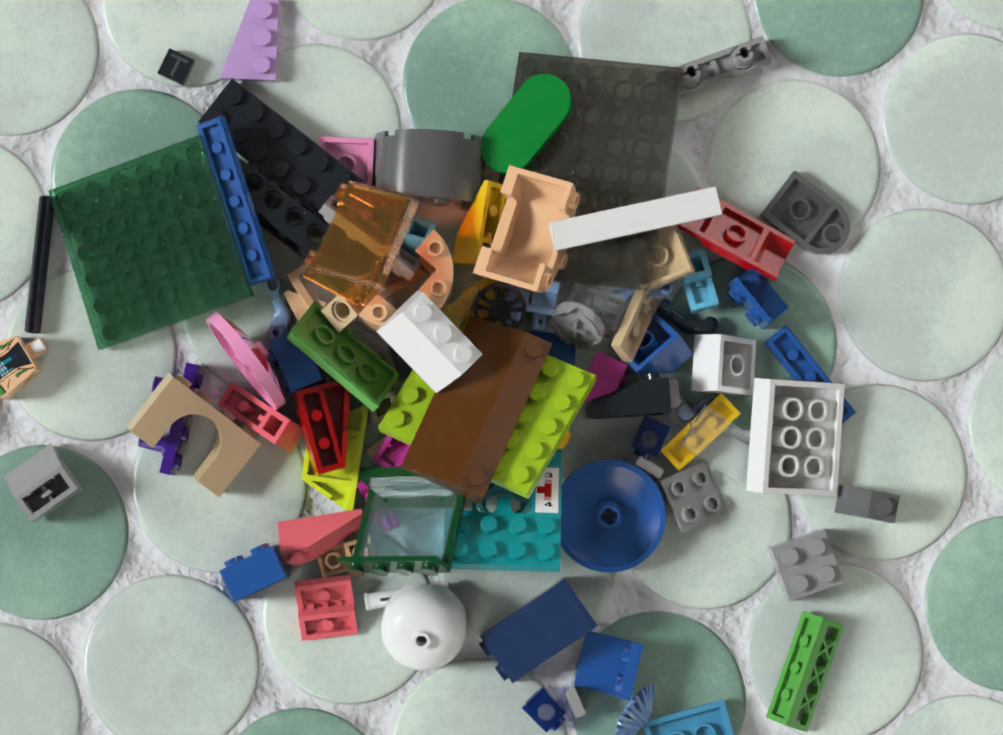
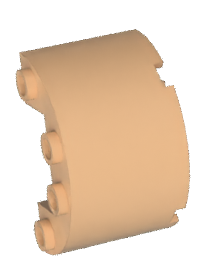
M509 165L500 191L507 200L491 248L481 247L473 273L542 293L550 289L559 269L563 270L568 260L567 249L554 251L548 223L575 217L580 193L576 192V188L571 182Z
M433 229L415 250L420 255L418 258L422 262L420 267L431 275L418 291L423 292L445 313L453 294V261L445 241ZM377 293L359 313L361 326L379 335L376 331L397 310Z

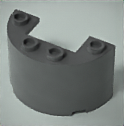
M396 129L395 135L388 136L389 131H382L375 135L372 202H377L378 207H394V203H400V200H404V204L420 205L421 200L432 201V205L449 206V202H455V206H461V210L469 211L484 182L485 161L481 154L482 137L471 135V139L464 138V132L437 129Z

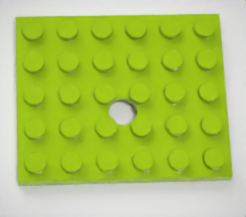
M447 312L446 317L463 332L467 321L458 320L456 315ZM547 355L491 480L492 483L529 499L597 380L594 374ZM414 370L411 371L378 426L381 433L408 445H411L435 393Z

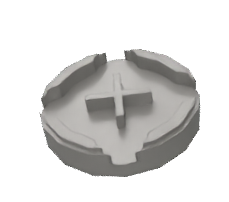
M573 301L562 302L557 305L551 315L550 323L556 336L568 345L571 343L578 345L577 349L592 350L599 345L605 335L604 324L600 317L583 304Z

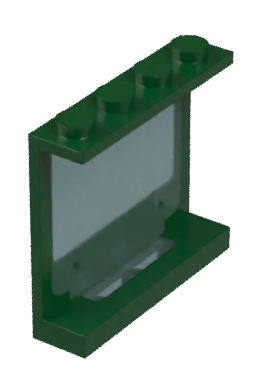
M401 466L360 468L358 479L369 487L353 556L339 557L338 563L344 566L349 574L355 576H363L364 573H374L379 576H388L389 573H398L404 576H412L413 573H423L429 576H437L438 573H450L466 498L400 468Z

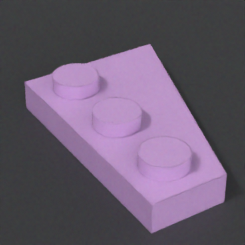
M280 0L249 1L220 76L221 80H231L233 78L235 81L277 82Z

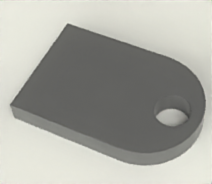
M795 170L760 214L763 219L783 234L796 240L795 243L804 250L816 255L829 254L839 249L847 240L850 231L849 217L844 208ZM833 227L839 231L840 239L838 242L832 243L826 239L825 231L827 228Z

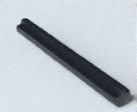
M46 195L40 196L38 203L24 328L25 332L32 334L41 332L55 198Z

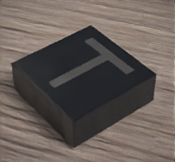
M169 48L157 73L184 87L195 64V60Z

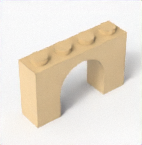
M168 372L126 427L153 448L177 419L190 414H198L209 418L216 431L215 444L209 455L192 476L200 484L220 497L261 445L255 438L258 433L245 424L240 427L233 422L236 416L224 407L219 411L211 404L214 400L202 390L198 394L191 390L189 387L192 383L181 374L174 377Z

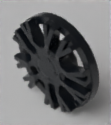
M493 283L483 288L477 295L473 308L474 317L480 318L478 310H487L489 315L483 318L484 320H489L492 317L494 319L493 322L501 321L503 325L507 326L504 320L509 318L513 325L512 328L518 329L524 322L527 310L526 302L521 292L507 283ZM499 288H504L503 298H498ZM493 289L496 297L494 300H489L485 293ZM510 290L517 295L513 301L506 300ZM480 299L490 303L489 308L480 305ZM521 302L522 307L511 309V304ZM512 312L522 313L518 322L511 318Z

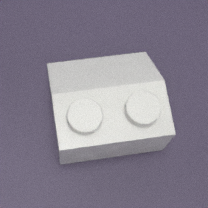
M723 334L695 335L691 391L753 396L756 340Z

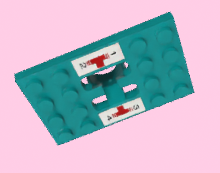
M558 448L529 499L494 483L489 485L480 504L466 498L451 569L560 572L562 449ZM498 494L512 495L521 503V509L515 513L511 510V496H497V507L494 512H489L486 506L490 497ZM446 509L444 550L453 509Z

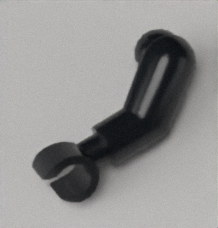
M666 298L662 299L660 306L657 308V315L661 319L670 318L675 326L688 335L714 334L718 328L719 323L715 317L708 316L704 320L689 319L682 312L678 313L672 303Z

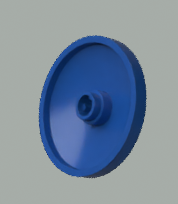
M600 459L580 466L564 480L561 487V547L574 561L598 572H620L642 563L656 549L664 532L666 510L657 484L644 470L623 460Z

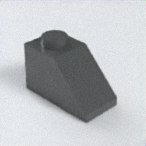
M839 485L834 513L885 523H895L900 495Z

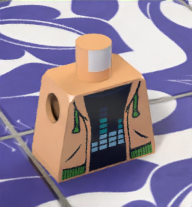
M17 335L0 341L1 399H10L41 372V368L35 359L48 352V349L40 337L27 345Z

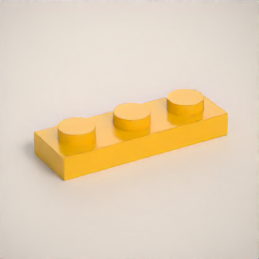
M720 393L673 437L660 452L680 471L741 413Z

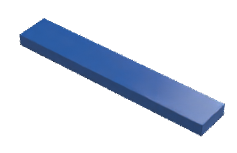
M219 116L196 125L248 287L277 278L225 116Z

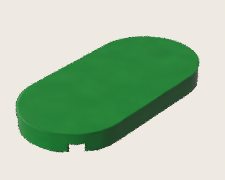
M539 74L529 78L485 130L481 139V154L490 168L501 174L507 173L509 165L526 169L565 123L572 111V95L569 87L560 78L551 74Z

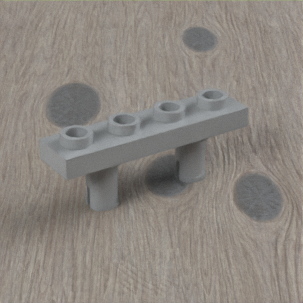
M761 36L658 73V78L668 101L770 65L772 59L765 40Z

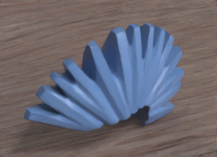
M654 684L645 686L627 704L620 716L621 719L618 721L615 735H636L638 730L647 723L653 707Z

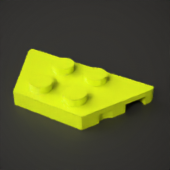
M366 405L350 410L348 413L345 468L314 476L307 447L305 449L301 480L345 511L354 510L358 474L361 466L369 408Z

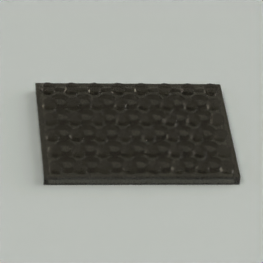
M519 52L512 97L525 81L539 74H551L560 78L569 87L572 95V111L568 119L525 170L573 183L576 192L580 193L575 217L664 198L684 70L679 67ZM500 173L499 184H503L506 174ZM660 229L568 248L566 251L568 254L567 264L563 270L559 269L554 280L650 292Z

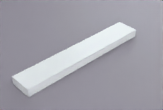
M715 186L549 222L548 225L554 251L720 216L722 212Z

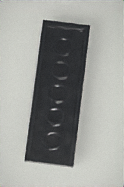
M233 78L198 121L201 124L219 116H225L236 152L248 162L254 164L270 179L275 180L289 194L297 197L312 212L318 213L326 223L328 222L319 213V210L331 195H334L345 204L363 181L358 175Z

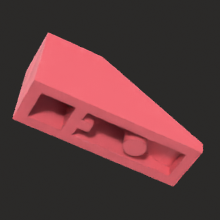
M231 382L217 404L218 407H224L236 416V419L292 453L303 436L300 425Z
M362 509L278 522L280 552L284 565H300L307 561H313L358 533L363 515Z

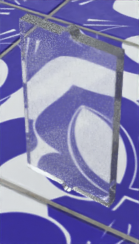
M704 405L695 421L690 423L691 428L681 445L743 488H746L750 435Z

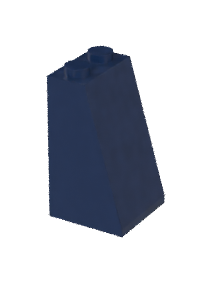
M563 577L482 633L480 637L483 641L479 645L488 658L493 655L499 664L495 669L505 681L509 678L513 684L598 625Z

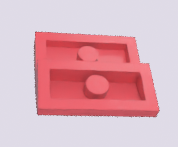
M351 574L294 581L302 641L358 634Z

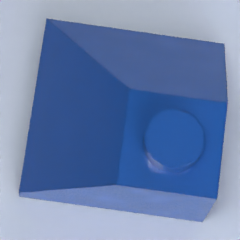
M654 313L633 362L626 363L639 375L673 373L693 353L682 337ZM611 342V343L609 344V347L615 352V350H614V349L612 348V346H611V344H612V342Z

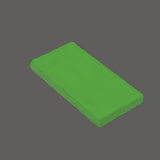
M314 301L286 338L374 412L400 374L347 328L338 333L321 312L323 308Z

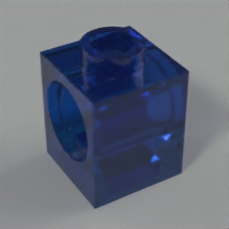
M646 415L643 416L629 446L635 449L633 454L638 457L643 456L647 460L650 457L657 458L671 427ZM644 432H652L656 436V444L653 447L648 448L642 444L641 437Z
M542 686L522 705V709L545 732L550 728L553 731L557 730L566 720L563 717L566 710ZM542 704H550L554 708L553 715L548 719H543L538 715V708Z

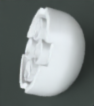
M414 583L398 590L387 602L381 621V636L387 651L397 662L415 670H432L449 663L461 650L466 636L467 617L462 603L450 590L440 585L437 587Z

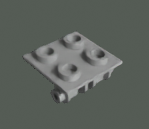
M704 461L659 481L661 485L659 488L663 490L668 501L667 505L671 507L670 512H673L678 523L677 528H680L682 533L727 513Z

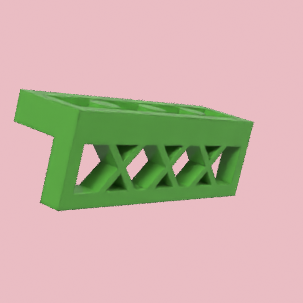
M806 611L802 612L766 718L801 731H808L844 625ZM828 626L833 627L829 639L825 640ZM821 655V657H822L821 663H820V665L816 668V665H815L816 660H817V658ZM810 682H812L813 686L811 692L807 694V686ZM803 709L800 723L795 722L798 712Z

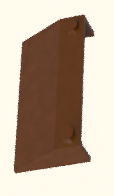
M470 316L462 333L482 355L460 377L439 392L434 393L400 468L480 504L552 343L519 329Z

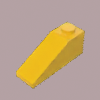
M484 180L456 234L452 258L453 263L475 268L481 247L491 248L505 206L506 197L500 192L503 184Z

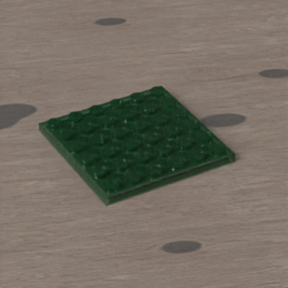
M201 135L49 190L98 350L116 346L254 297Z

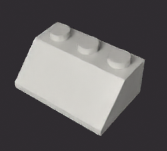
M416 291L376 331L435 393L460 377L482 355L472 342L421 291Z

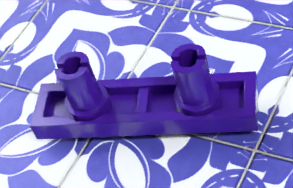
M186 362L183 377L192 383L189 388L195 392V388L200 389L203 373L200 372V366ZM155 376L152 392L164 378ZM194 414L177 419L171 425L169 434L162 436L153 448L139 438L138 447L162 453L163 459L159 473L174 476L175 470H180L183 455L179 453L182 443L186 444L189 437L190 427H186L188 417Z

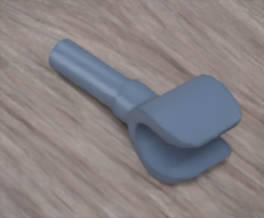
M709 395L692 408L684 403L675 412V416L682 422H687L700 409L711 403L713 398Z

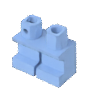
M552 282L548 291L545 290L542 293L533 291L530 304L528 303L530 290L514 286L525 299L526 314L533 315L530 329L545 332L549 318H552L551 315L555 308L559 282ZM510 290L506 300L513 301L517 295ZM521 302L511 304V309L522 307ZM512 312L510 316L518 322L522 313ZM507 318L505 320V323L509 326H513L509 318Z

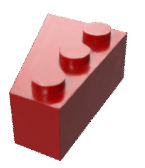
M338 381L295 391L293 398L314 476L345 468L349 391Z

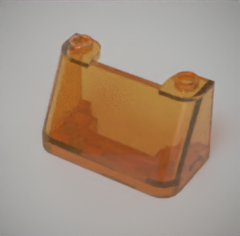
M349 180L346 184L341 182L334 194V197L338 199L336 202L338 207L321 245L316 251L311 249L303 264L307 268L303 277L364 309L385 284L420 201L407 194Z

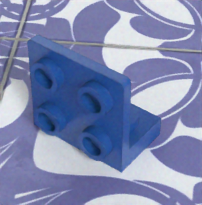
M752 269L744 271L727 285L730 289L727 294L736 305L741 303L747 310L745 316L754 327L759 325L763 329L789 308L766 278Z
M593 631L585 634L574 685L618 696L620 699L630 701L643 644Z

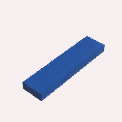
M787 325L763 342L793 380L832 383ZM845 398L843 402L842 423L856 413Z

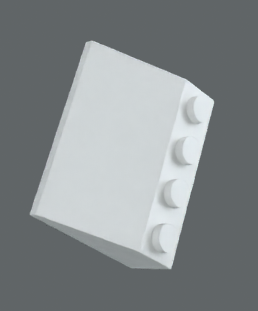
M754 378L746 490L770 494L837 496L845 384Z

